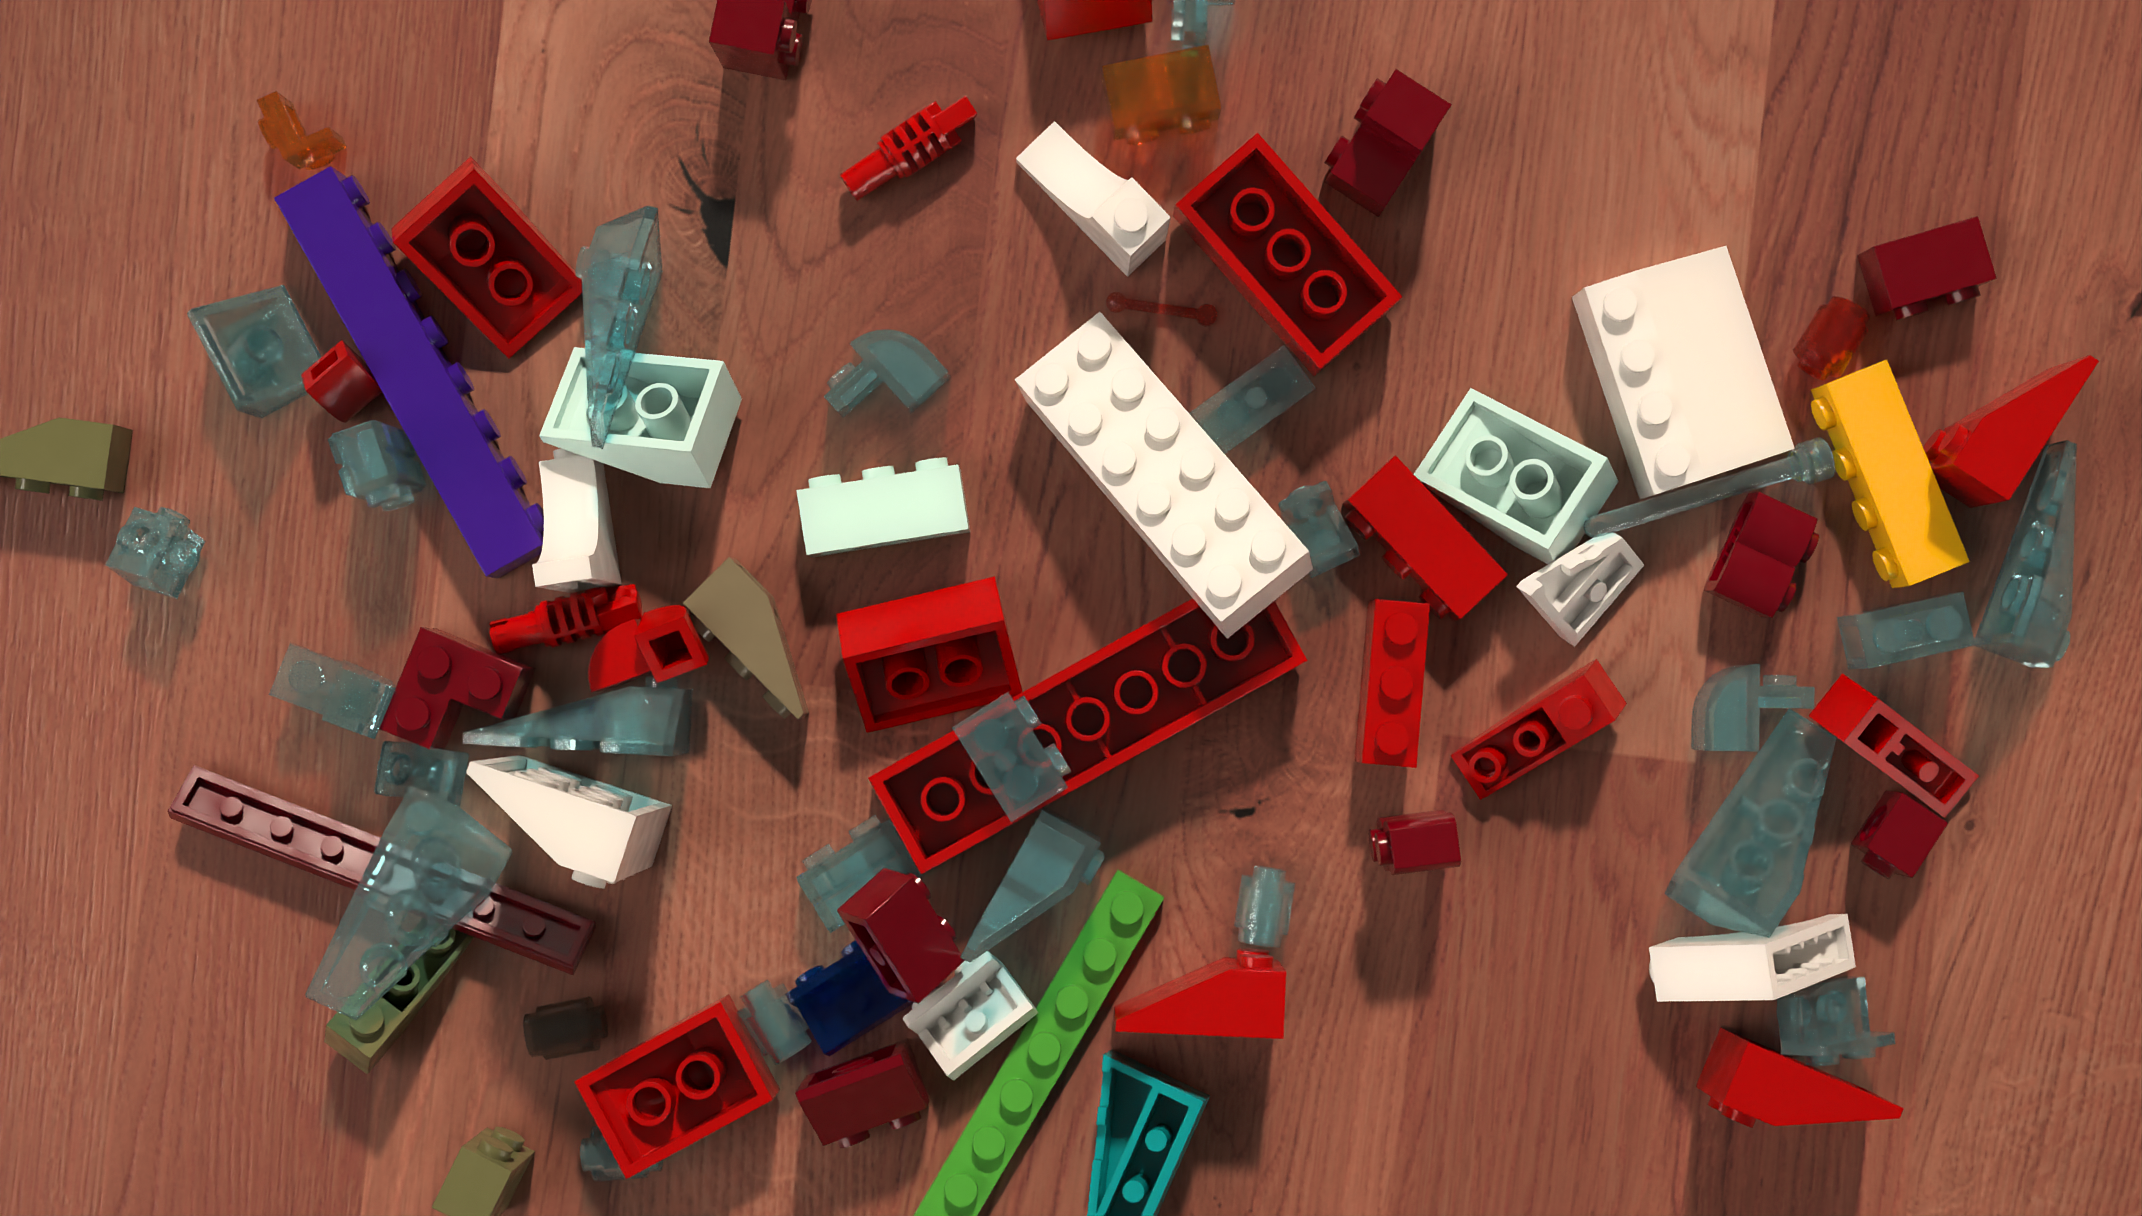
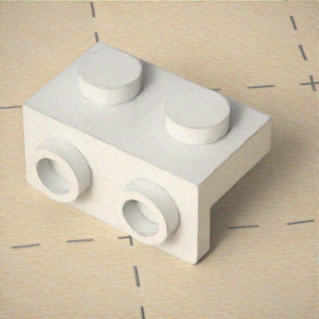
M989 951L967 958L956 968L953 978L939 989L935 988L919 1004L914 1002L912 1004L913 1010L903 1017V1021L908 1028L919 1035L944 1073L952 1080L958 1078L1039 1013L1005 965Z

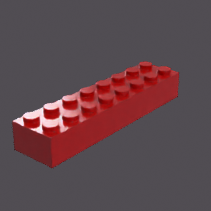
M1192 598L873 774L868 779L920 874H923L1308 660L1275 601L1227 639Z

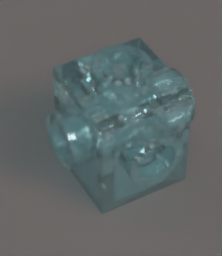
M134 507L126 524L120 529L116 544L105 565L133 586L178 599L190 573L199 563L201 550L206 541L188 528L191 521L176 511L160 507L157 513Z

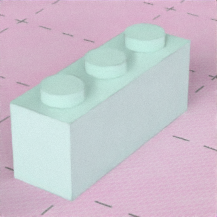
M942 457L915 462L916 471L895 474L894 466H883L863 470V480L841 483V476L839 474L808 479L809 488L796 490L806 555L818 557L969 533L970 525L959 465L948 466L947 458Z

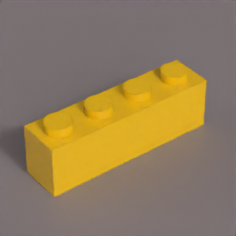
M1887 359L1811 389L1815 399L1811 402L1814 419L1823 431L1827 430L1835 448L1831 453L1833 465L1839 477L1844 481L1848 480L1856 499L1852 502V510L1859 526L1864 531L1868 530L1876 548L1872 553L1873 562L1881 578L1884 581L1889 580L1892 588L1906 587L1970 562Z

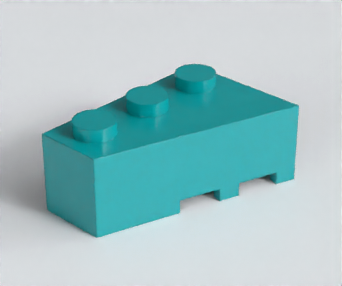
M1112 1049L1103 1054V1077L1100 1106L1097 1112L1096 1125L1098 1127L1095 1157L1092 1162L1087 1216H1157L1210 1095Z

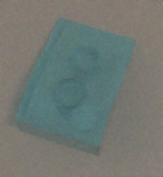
M1046 806L1042 807L965 944L960 958L969 963L1072 894L1080 881L1089 886L1105 858L1103 856L1104 852L1098 850L1101 844L1100 836Z

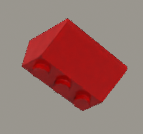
M995 576L836 614L842 658L867 733L1008 700L1023 692Z

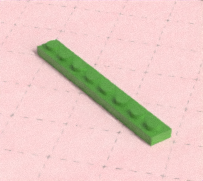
M1116 870L1035 1007L1039 1013L1025 1024L913 1216L978 1215L1164 899L1163 895L1123 871Z

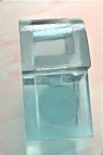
M875 330L863 334L849 343L863 361L856 367L849 362L839 369L827 382L831 390L824 397L844 418L883 382L909 412L912 413L951 377L948 370L915 337L897 330Z
M290 642L269 695L322 714L321 720L375 739L396 687L392 681L345 660L339 661Z
M1743 664L1724 668L1712 675L1703 684L1695 698L1692 709L1691 749L1702 751L1759 752L1760 708L1814 709L1815 687H1797V676L1763 675V686H1760V664Z

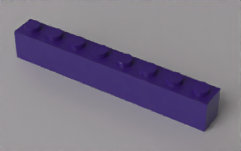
M330 166L274 197L485 576L498 579L541 555L544 536V510L538 503L530 505L520 488L527 484L523 472L512 456L504 459L494 440L500 438L501 435L496 424L485 409L478 412L468 393L475 389L468 374L459 362L452 365L442 347L448 344L447 337L432 315L427 318L423 315L416 302L417 299L422 297V293L408 270L404 268L399 271L391 258L390 253L395 251L396 247L384 226L380 222L372 224L363 207L370 204V201L359 181L353 175L347 178Z

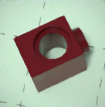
M1885 791L1851 842V845L1865 854L1861 862L1879 875L1890 879L1894 873L1913 878L1949 823L1904 793Z

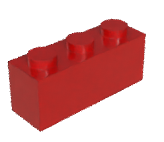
M1396 455L1389 459L1342 503L1350 511L1344 517L1348 524L1364 540L1367 541L1373 536L1387 551L1382 556L1384 562L1402 580H1405L1410 575L1424 590L1419 595L1420 600L1423 603H1429L1430 611L1439 619H1442L1446 614L1452 621L1461 619L1508 575Z
M1383 599L1368 601L1355 750L1356 762L1417 768L1430 612L1429 603Z

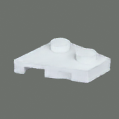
M1607 529L1524 578L1516 587L1555 632L1575 647L1642 569L1644 564L1621 536Z

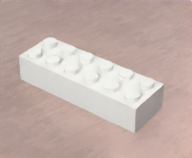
M1101 312L1097 313L1015 379L1029 406L1227 639L1313 570L1309 550Z

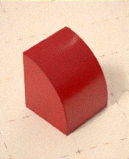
M343 340L338 342L301 374L306 392L328 413L342 423H347L382 393L368 365Z
M664 606L643 613L634 637L656 683L707 665L709 660L708 654L684 606Z
M632 619L614 627L598 642L592 653L588 669L591 693L604 692L652 674L634 637L641 619Z

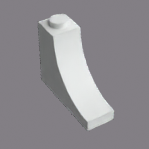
M1055 121L1016 158V163L1127 277L1166 241L1171 217L1132 177L1129 180L1123 179L1108 170L1076 143Z
M564 449L554 450V459L539 461L543 494L544 536L540 558L536 564H532L535 587L570 593L596 587L622 585L604 464Z
M1828 914L1799 923L1746 932L1677 937L1649 947L1651 959L1649 973L1655 985L1657 1002L1776 1000L1856 967L1848 914Z

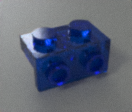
M856 940L841 951L843 958L827 968L819 965L807 970L795 980L797 987L785 994L790 1004L799 1009L823 1054L829 1057L914 1003L889 993Z

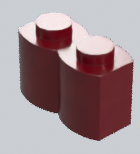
M1761 492L1748 493L1733 521L1727 540L1713 564L1704 591L1763 618H1773L1776 611H1785L1796 591V583L1791 581L1795 568L1799 562L1806 563L1810 559L1818 544L1819 534L1814 532L1818 519Z
M1443 809L1377 818V829H1371L1368 832L1373 862H1378L1379 866H1383L1385 871H1390L1391 875L1454 868L1461 865L1456 820L1451 812L1446 813Z

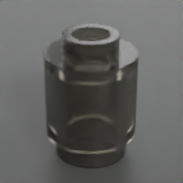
M590 996L537 1006L536 1012L525 1014L523 1019L524 1037L530 1056L537 1057L543 1055L545 1060L597 1051L600 1048L601 1038L608 1037V1021L605 1009L602 1005L595 1006Z

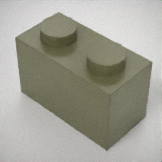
M495 1127L494 1131L485 1128L461 1147L431 1208L447 1216H500L507 1209L535 1151L523 1146L525 1139L514 1131L503 1127Z

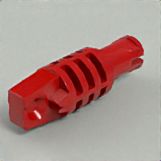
M966 96L943 111L937 102L934 101L881 136L880 141L877 142L879 148L841 173L840 177L856 201L896 175L899 179L903 177L907 179L958 145L962 140L956 133V130L977 116V112Z
M635 584L612 588H590L582 594L580 592L571 593L567 598L560 596L556 597L554 601L548 599L541 601L539 605L535 606L534 611L527 614L491 621L489 624L491 627L489 628L491 641L496 653L501 655L534 644L544 643L546 647L551 646L554 648L561 646L562 642L569 644L576 642L577 638L582 640L591 638L592 634L597 636L604 635L624 622L640 619L642 617V601Z

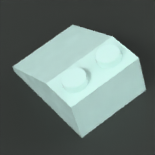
M574 347L539 437L544 443L659 483L711 488L742 398L724 361Z
M1470 388L1414 473L1427 489L1516 548L1546 564H1550L1576 548L1618 483V479L1607 457Z

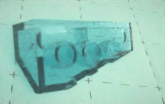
M645 206L597 226L590 247L582 246L578 254L576 277L582 279L588 418L592 447L601 449L604 447L663 273L659 214L656 207Z
M2068 440L2046 445L1973 642V646L2032 668H2053L2055 661H2059L2064 656L2071 638L2067 628L2072 617L2077 444Z
M646 676L645 686H629L464 732L462 744L526 748L549 746L555 750L600 749L602 753L658 756L688 754L690 749L693 689L678 688V677L656 683L653 676Z
M1789 708L1676 869L1664 894L1711 925L1770 938L1801 892L1805 875L1803 874L1809 848L1812 845L1816 817L1821 797L1824 794L1837 737Z
M410 786L367 865L305 993L306 998L354 1020H358L407 974V969L426 951L442 942L449 935L448 931L469 911L474 912L487 900L513 853L512 849L460 807Z

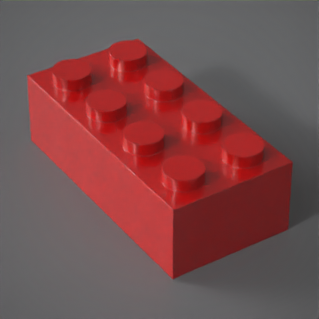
M1258 132L1175 204L1173 217L1313 376H1316L1395 307L1402 298L1401 294Z

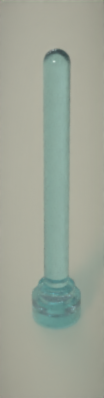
M1823 438L1810 439L1797 443L1795 449L1788 452L1787 458L1591 516L1584 522V532L1589 537L1597 538L1790 479H1794L1796 482L1804 481L1807 484L1821 482L1834 476V457L1829 445Z

